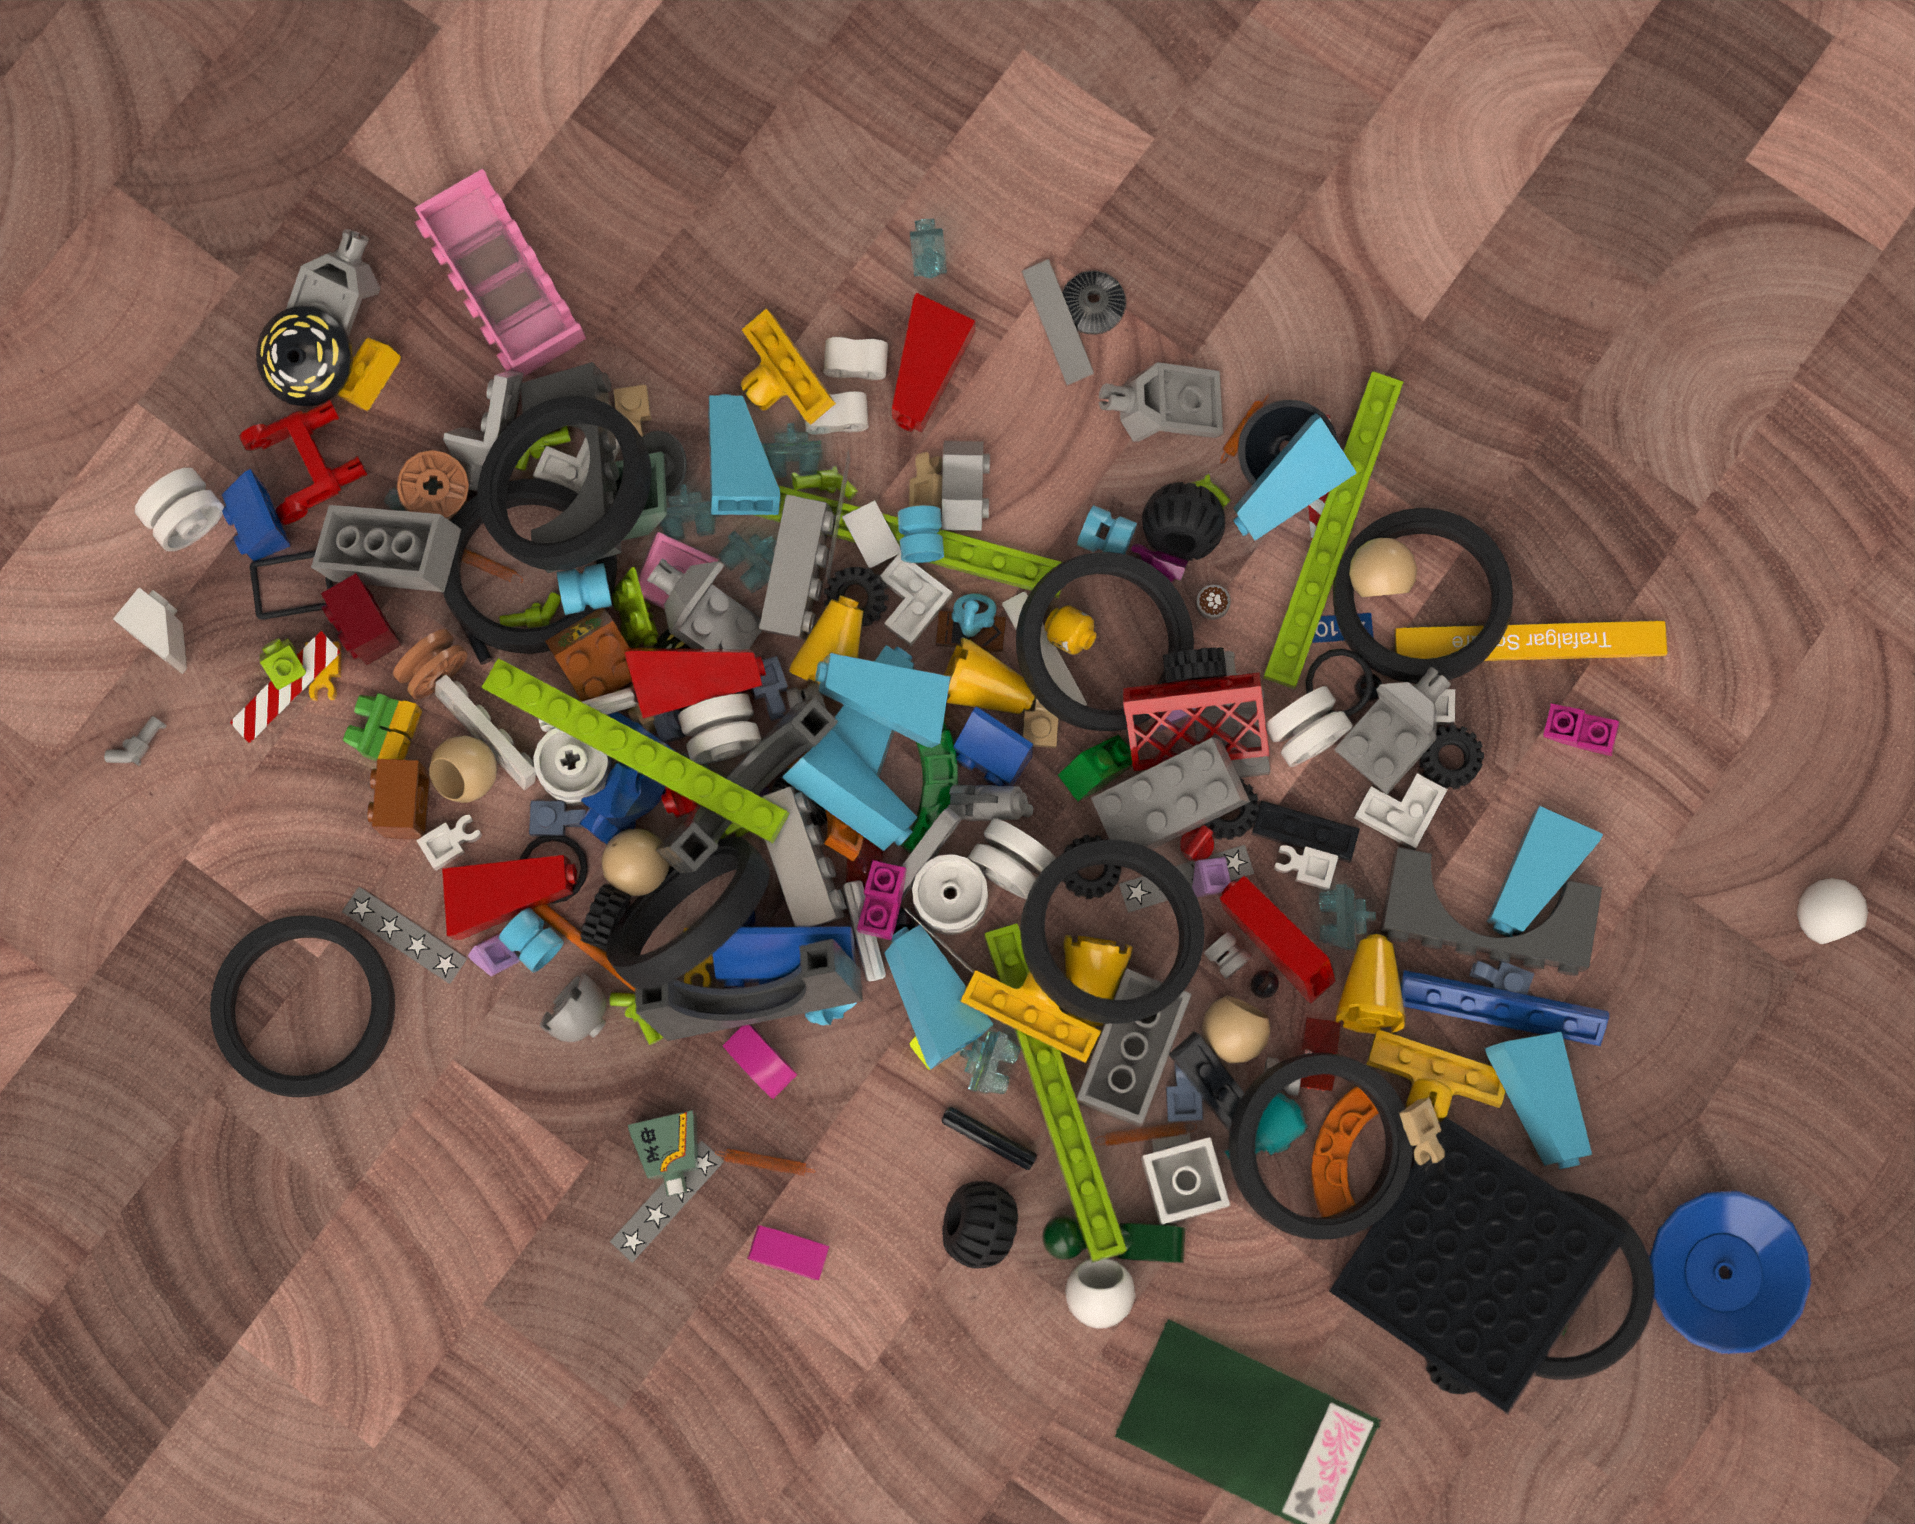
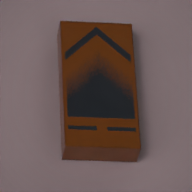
M939 611L936 646L956 648L958 645L962 647L961 638L963 637L971 640L985 651L1003 652L1006 617L995 616L993 626L983 627L975 636L968 638L963 634L959 623L952 620V612Z

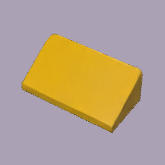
M367 337L353 358L352 370L347 383L337 396L368 411L400 362L401 356L387 344Z

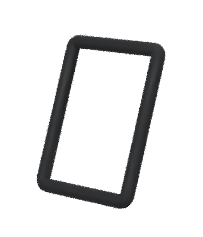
M316 551L256 560L250 564L255 612L258 619L265 620L322 610L321 606L326 603L262 613L256 568L314 558ZM325 577L327 589L333 587V581Z

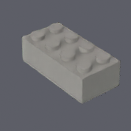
M786 495L759 629L767 633L806 640L807 633L810 634L815 626L816 614H813L812 607L814 600L819 601L821 597L823 581H820L818 578L820 568H826L830 549L827 548L825 543L827 534L833 535L836 515H833L832 508L826 502Z
M329 505L311 568L333 582H341L357 573L365 585L444 592L461 528L441 514Z
M1210 738L1091 798L1110 840L1133 842L1151 850L1250 802L1222 740Z
M788 787L763 796V799L790 813L774 843L765 841L795 927H819L844 918L843 910L848 908L842 890H836L832 877L836 876V871L831 858L824 857L821 845L824 844L825 840L819 825L814 826L809 813L814 811L811 799L795 787Z
M1126 969L1115 1000H1126L1143 996L1158 988L1162 982ZM1183 991L1168 1007L1145 1019L1123 1024H1105L1077 1097V1103L1141 1127L1191 993Z

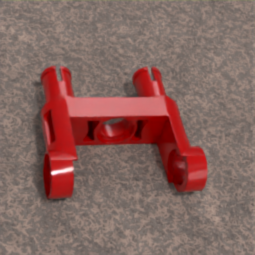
M327 400V402L305 413L302 410H297L269 425H253L239 435L241 443L247 451L256 450L261 447L264 450L292 437L312 477L314 484L284 498L285 502L275 509L281 524H291L307 515L308 509L340 494L339 492L342 491L341 487L368 475L358 456L332 470L330 467L327 468L312 435L314 430L340 419L331 400Z

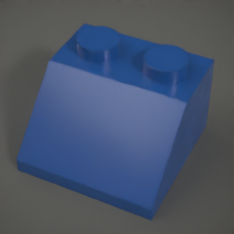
M251 469L245 471L222 494L226 504L222 512L229 526L234 524L238 535L233 538L241 555L247 554L253 561L286 549L291 545L275 512V507L267 488Z
M977 706L972 711L953 746L957 755L956 760L959 764L971 771L974 767L986 774L984 779L989 784L995 786H1013L1033 755V743Z

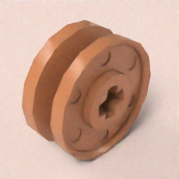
M430 450L417 453L406 461L399 472L397 492L400 504L405 511L441 514L450 520L466 503L469 483L466 471L457 459L445 452ZM431 479L437 480V485H442V488L437 489L436 495H429V489H423V486H427Z
M447 629L437 630L420 640L407 651L394 668V677L401 684L409 683L407 691L415 700L425 698L434 693L436 682L444 675L452 679L467 660L468 653L461 645L452 646L454 638Z

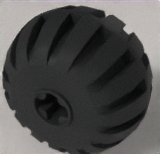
M1175 482L1161 487L1150 497L1142 515L1143 531L1150 546L1155 551L1170 554L1187 561H1193V558L1198 560L1210 554L1220 543L1225 532V514L1218 498L1212 492H1209L1207 488L1203 486L1198 487L1195 483L1188 482L1184 484L1183 482Z
M975 1181L959 1187L951 1197V1201H949L946 1208V1214L944 1215L942 1238L945 1250L956 1262L969 1268H988L1002 1262L1008 1255L1017 1232L1018 1209L1014 1198L1003 1187L988 1181Z

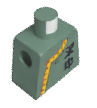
M692 1110L629 1124L628 1130L647 1178L653 1180L663 1177L667 1196L686 1193L687 1187L684 1172L698 1169L696 1113Z

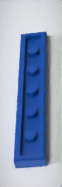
M1403 970L1400 982L1404 1007L1542 1035L1561 1032L1563 1039L1601 1046L1609 1020V1011L1406 970Z

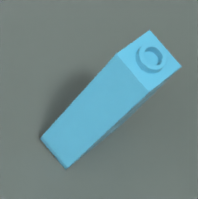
M730 394L709 395L708 426L711 515H778L780 490L743 396H732Z
M1317 413L1307 420L1234 506L1233 509L1238 517L1233 519L1243 536L1250 533L1253 539L1257 540L1357 473Z
M886 645L874 661L915 670L914 663L911 662L912 656L899 647L893 650ZM843 705L835 716L838 723L832 730L879 777L895 731Z
M833 653L826 656L823 662L819 661L815 675V681L820 682L818 692L925 747L932 748L940 744L950 676Z
M832 729L783 776L789 784L800 792L802 791L807 797L883 851L893 842L899 846L913 833L909 826L918 817Z
M1539 806L1531 817L1486 922L1494 925L1492 929L1507 937H1512L1513 934L1516 936L1520 935L1600 842L1603 834Z
M920 924L910 931L907 927H904L896 932L891 940L893 943L884 954L926 1064L930 1069H933L981 1037L993 1023L986 1014L960 1002L967 988Z
M1556 1032L1506 1041L1485 1048L1486 1054L1544 1166L1558 1163L1559 1169L1580 1165L1579 1158L1592 1155L1562 1033Z

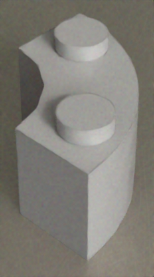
M944 441L942 530L982 531V518H989V498H983V474H990V454H983L984 441Z

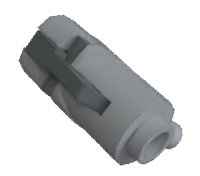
M953 785L950 788L949 794L951 798L948 808L962 818L961 820L992 821L993 818L1017 820L1021 816L1028 818L1033 814V806L1028 804L1027 796L1019 786Z

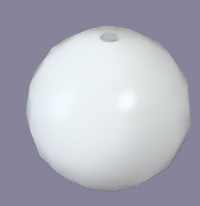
M1829 878L1820 880L1805 890L1799 899L1797 916L1799 925L1807 937L1819 944H1825L1865 927L1868 908L1866 899L1857 887L1846 880Z
M1108 1258L1094 1263L1089 1259L1081 1263L1070 1274L1065 1288L1068 1308L1080 1322L1093 1328H1108L1118 1324L1129 1314L1135 1299V1288L1131 1275L1121 1264Z

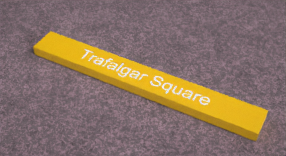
M1665 621L1508 625L1499 644L1484 661L1666 656L1668 654ZM1484 626L1395 628V653L1419 659L1446 656L1468 645L1477 637Z

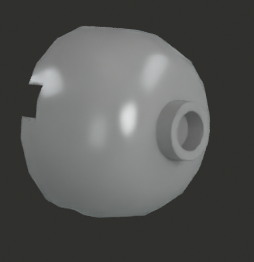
M582 973L581 978L576 976L553 1001L556 1004L553 1008L554 1013L551 1015L546 1011L540 1022V1027L554 1038L564 1042L581 1041L587 1035L594 1038L606 1023L602 1019L606 1011V997L602 989L585 973Z

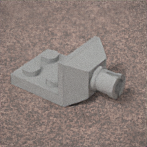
M344 229L339 248L336 252L327 253L301 266L286 309L299 306L321 309L337 319L349 336L362 299L378 295L381 289L369 264L362 261V255L369 238L365 235H361V238H358L359 232Z
M1157 362L1129 378L1122 386L1106 383L1100 389L1099 399H1109L1108 402H1099L1100 408L1107 411H1120V421L1134 442H1140L1159 431L1211 438L1223 435L1220 372L1217 370Z
M509 370L495 375L494 380L490 379L486 393L487 399H490L489 411L483 415L481 431L459 427L444 433L443 440L452 457L461 461L460 464L466 471L469 490L478 491L481 469L489 450L504 429L516 419L521 391L520 383H522L524 374L522 372Z
M662 558L647 581L655 584L669 596L664 603L669 633L692 649L749 650L762 631L759 629L761 618L712 585L724 565L719 561L692 565L684 574Z
M1224 651L1227 676L1237 675L1234 652ZM1256 701L1242 702L1234 711L1249 720L1257 711ZM1207 706L1200 715L1215 724L1224 711L1217 706ZM1229 716L1220 729L1234 737L1244 725ZM1257 719L1254 725L1259 728V722ZM1197 720L1194 721L1196 740L1200 741L1209 729ZM1248 730L1238 741L1247 748L1261 746L1260 737L1251 730ZM1215 733L1211 737L1222 740L1224 746L1228 744V742H1226L1224 739H1222ZM1268 756L1231 760L1240 778L1270 774Z
M1430 667L1427 673L1414 686L1409 682L1380 684L1376 689L1379 699L1334 749L1335 752L1387 795L1437 739V710L1435 702L1451 686V683L1442 674L1439 676L1437 670Z

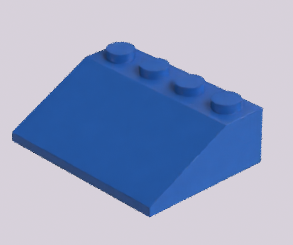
M740 927L728 941L713 953L715 977L719 983H724V988L729 989L745 988V983H758L759 986L774 982L793 973L801 965L800 946L831 939L856 964V941L851 927Z

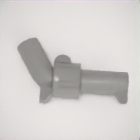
M152 716L137 737L132 736L131 739L124 740L123 747L126 750L107 749L104 756L107 763L133 762L140 767L142 757L150 748L148 746L149 742L159 729L166 728L167 725Z

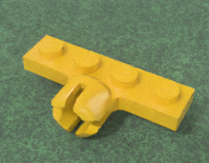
M765 309L741 329L761 358L759 366L741 381L743 391L747 389L746 395L753 404L758 405L761 410H767L783 396L788 395L802 417L810 425L836 404L768 309Z
M975 970L960 1000L961 1003L1084 1063L1087 1062L1101 1033L1100 1030L1063 1013L1060 1010V1006L1042 991L1030 971L1023 986L1015 989Z
M1379 1029L1375 1032L1366 1065L1406 1077L1411 1081L1412 1086L1406 1108L1419 1099L1430 1098L1437 1120L1441 1122L1448 1114L1453 1095H1461L1500 1108L1506 1091L1492 1066Z

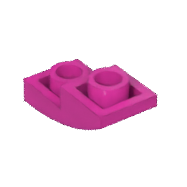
M1551 704L1543 737L1572 747L1612 756L1620 723L1618 720L1585 714V710Z
M878 861L872 862L864 890L866 898L857 926L859 933L892 940L907 872L905 867Z
M751 1024L742 1026L722 1045L741 1068L772 1099L797 1076V1073L780 1053L774 1050Z
M757 1225L747 1259L777 1270H785L812 1280H819L829 1246Z

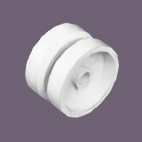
M181 468L165 475L151 485L139 498L135 506V514L148 529H153L154 538L166 551H177L186 548L207 534L218 523L223 514L224 506L211 490H205L206 483L193 468Z
M1322 686L1304 695L1266 723L1267 734L1273 742H1283L1291 738L1281 751V755L1289 767L1297 766L1325 751L1353 727L1344 711L1332 712L1326 715L1333 708L1336 701L1327 686Z
M729 694L694 704L679 713L678 719L683 734L692 737L686 744L690 760L697 764L727 760L751 751L762 740L757 724L748 722L754 714L749 695Z
M557 728L548 731L538 742L533 756L534 771L541 785L557 801H564L571 806L585 805L581 802L582 798L603 790L607 777L613 769V759ZM573 762H576V768L570 770V765Z
M993 818L984 832V836L991 846L976 844L968 859L976 864L983 875L1016 896L1027 899L1029 891L1036 880V877L1031 872L1040 874L1056 857L1042 844L1020 829L1005 821Z
M955 854L937 856L926 862L916 874L912 887L914 907L920 920L932 931L944 935L963 934L974 928L983 918L988 904L987 881L980 868L968 858ZM948 889L955 890L956 897L954 899L944 897L948 893Z

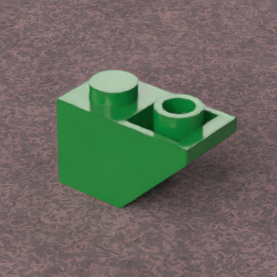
M1118 734L1081 752L1058 776L1077 802L1098 792L1133 766L1130 746Z

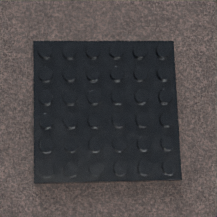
M1445 1117L1440 1125L1441 1131L1436 1134L1437 1140L1444 1150V1158L1437 1163H1433L1430 1156V1159L1422 1165H1419L1417 1161L1414 1163L1399 1198L1391 1209L1373 1224L1329 1292L1509 1415L1627 1235Z

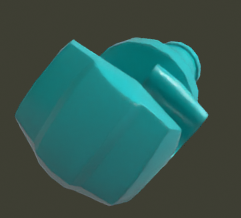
M1279 1092L1268 1104L1258 1125L1255 1154L1261 1150L1263 1152L1267 1151L1270 1156L1275 1152H1283L1291 1147V1142L1305 1133L1308 1125L1304 1118V1111L1294 1099H1290ZM1228 1149V1150H1225L1224 1153L1226 1154V1156H1227V1157L1229 1158V1160H1230V1157H1229V1149Z

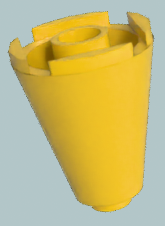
M841 595L838 601L831 599L792 661L789 669L790 673L805 680L809 678L815 681L819 661L823 662L824 658L830 653L858 658L863 610L857 608L858 601Z
M962 637V647L956 646L944 673L945 676H950L946 703L970 707L977 706L978 708L1020 714L1023 709L1029 710L1035 696L1030 691L1023 676L971 640Z
M1371 934L1358 944L1336 1010L1335 1021L1338 1023L1340 1020H1343L1344 1028L1360 1033L1375 1034L1377 1029L1381 1030L1384 1027H1391V1033L1397 1032L1404 1028L1406 1018L1394 946L1391 942L1387 941L1385 936Z
M1065 935L1066 977L1074 985L1087 993L1113 1000L1132 955L1133 946L1125 944L1124 950H1121L1120 947L1116 946V941L1078 936V941L1072 942V936ZM1068 1012L1069 1016L1094 1028L1096 1026H1103V1023L1085 1020Z

